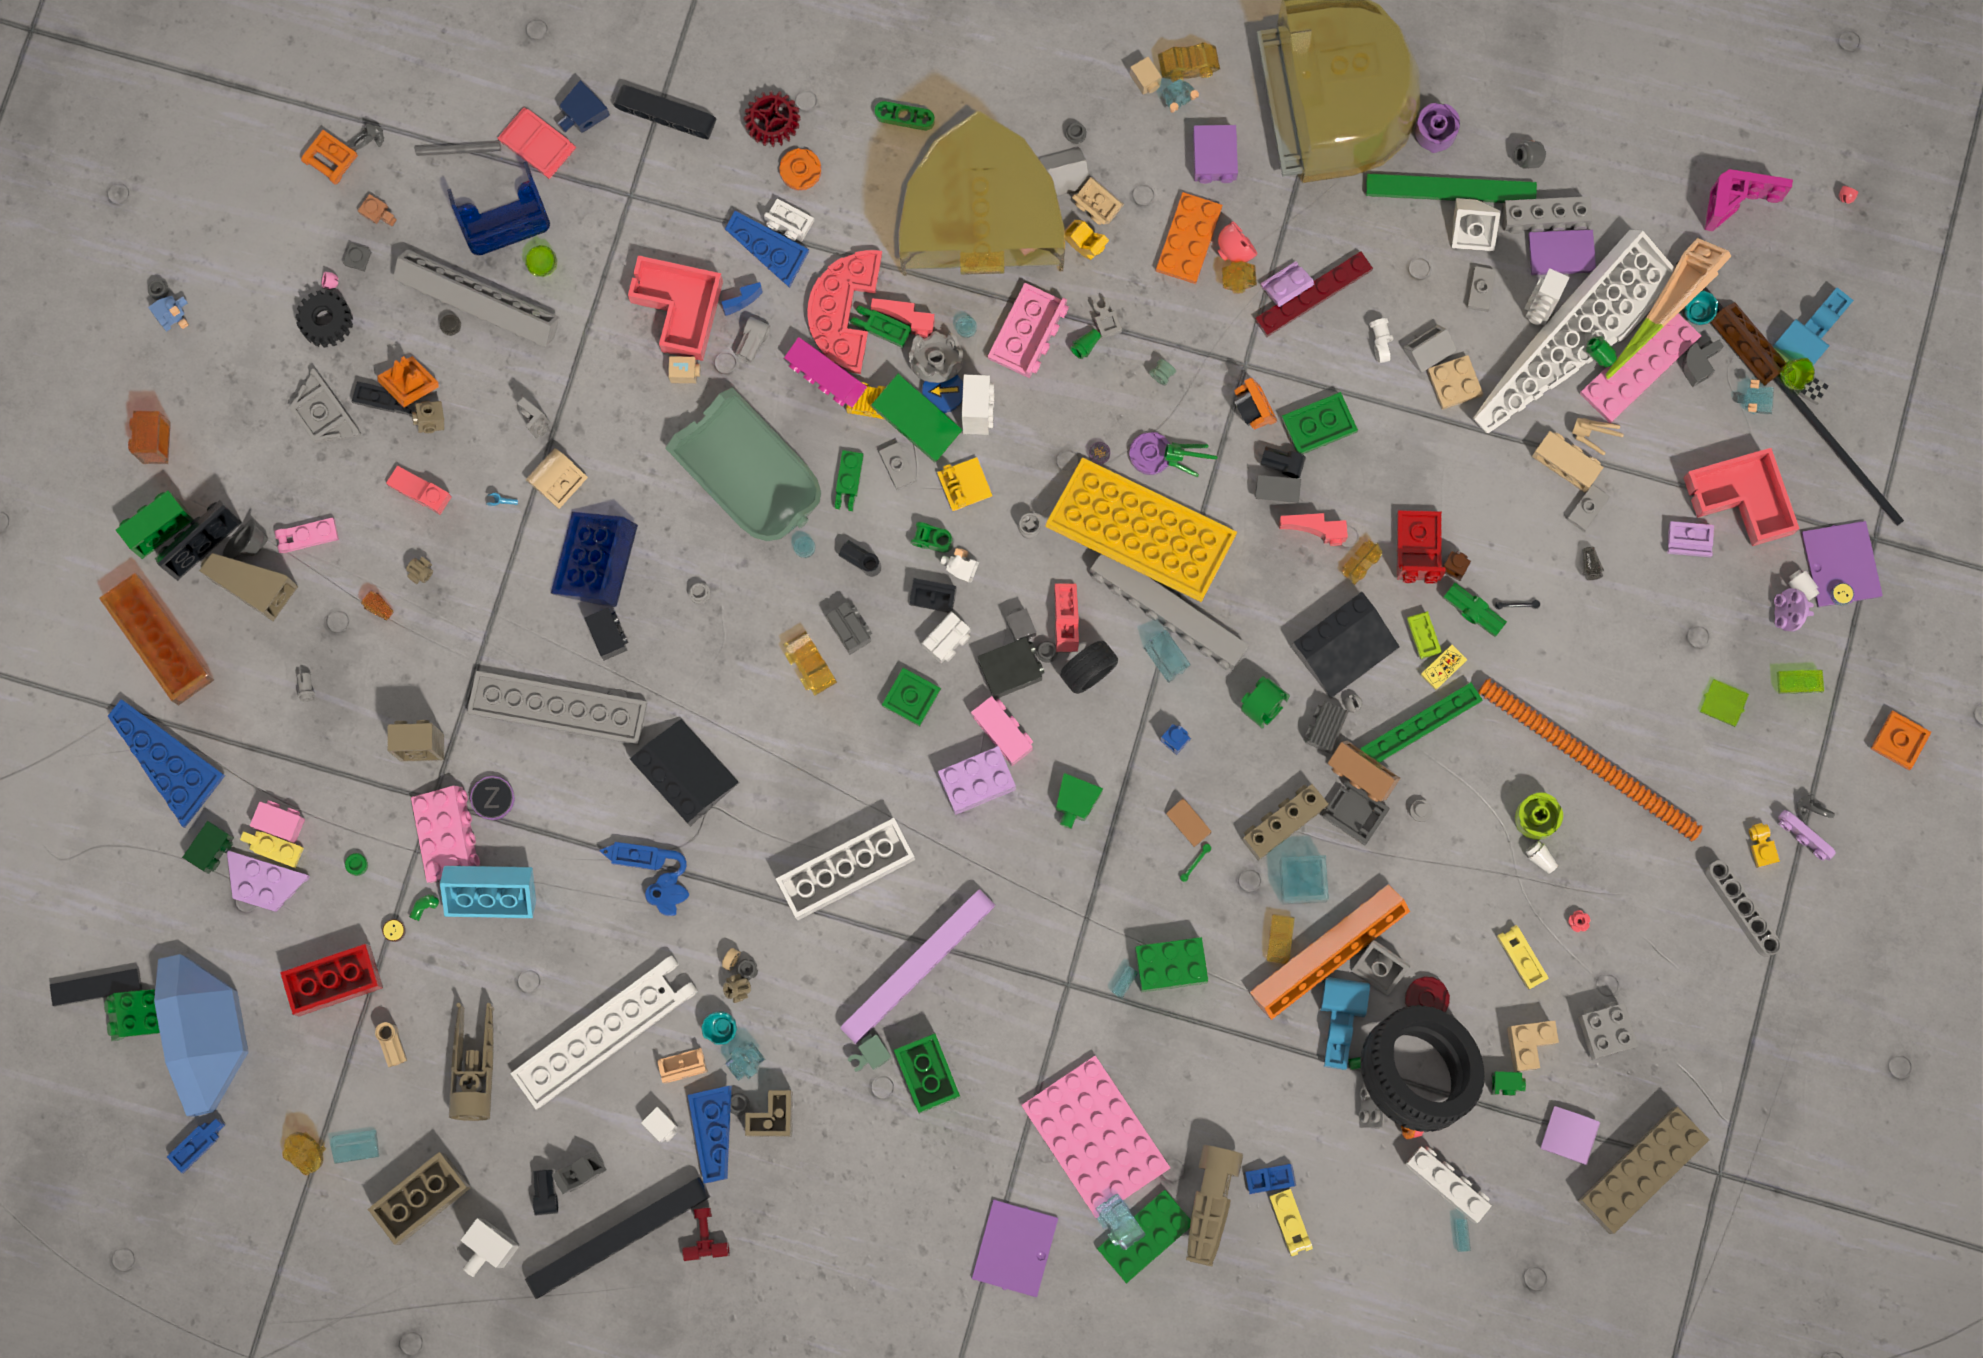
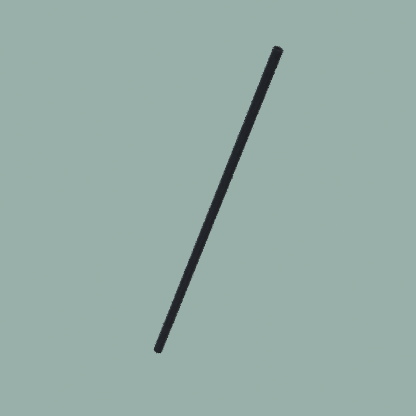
M1707 287L1702 290L1711 293ZM1719 301L1717 314L1724 308ZM1781 374L1773 380L1882 509L1897 526L1900 525L1904 519Z

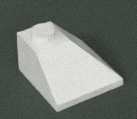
M1456 198L1453 216L1452 248L1494 251L1500 210L1479 200Z

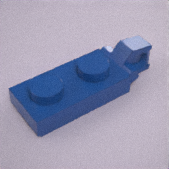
M216 1118L209 1125L206 1122L203 1125H199L167 1158L181 1173L186 1172L219 1138L217 1133L225 1124Z

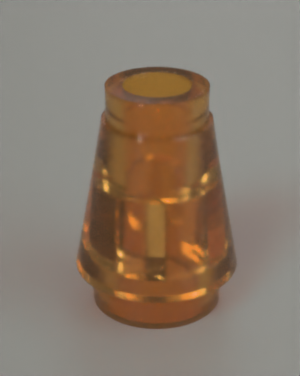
M371 590L361 602L365 610L385 621L394 613V610L391 609L378 592L375 593Z

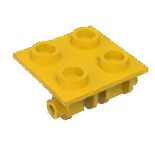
M977 457L955 466H951V464L943 467V470L937 472L952 512L992 497Z

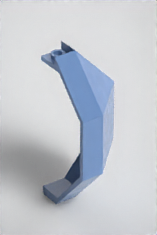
M178 954L158 959L154 1002L166 1066L186 1116L195 1117L213 1113L249 1052L238 991L184 955Z

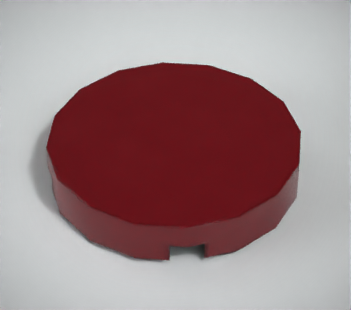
M1424 976L1414 980L1408 986L1405 993V1004L1407 1007L1424 1005L1446 1012L1450 1004V994L1441 980Z

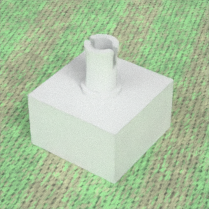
M477 1218L460 1240L475 1252L462 1269L474 1277L485 1261L492 1264L495 1268H504L520 1245L486 1219Z

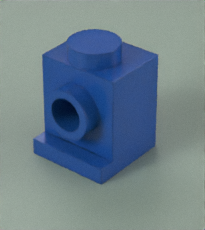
M1172 724L1163 734L1160 741L1174 754L1178 755L1191 738L1183 727Z

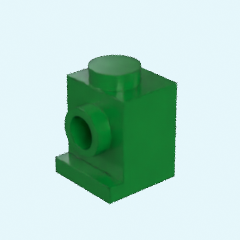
M1492 1072V1095H1498L1499 1091H1502V1095L1516 1096V1092L1525 1091L1526 1079L1522 1078L1521 1072Z

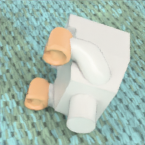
M956 548L955 556L949 558L943 555L940 564L946 565V570L955 577L972 582L979 562L971 559L967 561L968 551Z

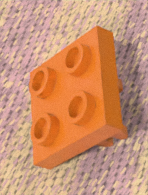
M402 356L400 363L395 360L392 368L377 376L378 382L403 407L439 387L438 381L413 356L408 359Z

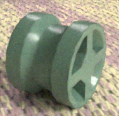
M1159 359L1156 368L1151 369L1149 374L1154 380L1165 386L1169 382V377L1175 375L1176 370L1167 361Z

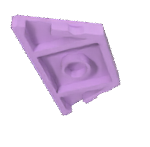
M231 851L227 852L232 898L277 912L284 905V902L296 893V890L304 882H307L310 877L309 875Z

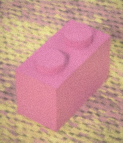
M269 800L267 804L259 802L250 826L295 844L305 821L304 818L299 816L301 812L288 808L287 811L279 809L280 804Z

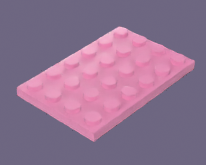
M1096 1056L1021 1105L1095 1218H1098L1170 1169V1166Z

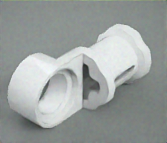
M1387 318L1378 319L1369 324L1370 328H1373L1376 338L1374 341V352L1378 363L1390 361V351L1387 343L1393 340V335L1389 333Z

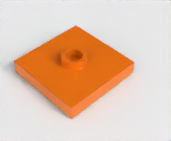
M1892 710L1870 749L1910 771L1926 744L1931 731Z

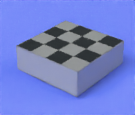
M1810 375L1798 395L1818 405L1829 385Z

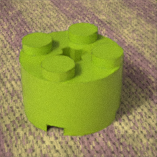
M1540 792L1528 796L1519 804L1515 812L1517 830L1533 840L1548 838L1557 831L1563 821L1562 807L1555 797L1547 793ZM1537 812H1540V816L1543 817L1540 821L1535 816Z

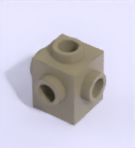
M423 401L415 404V412H412L413 425H417L418 433H433L444 430V414L441 401Z

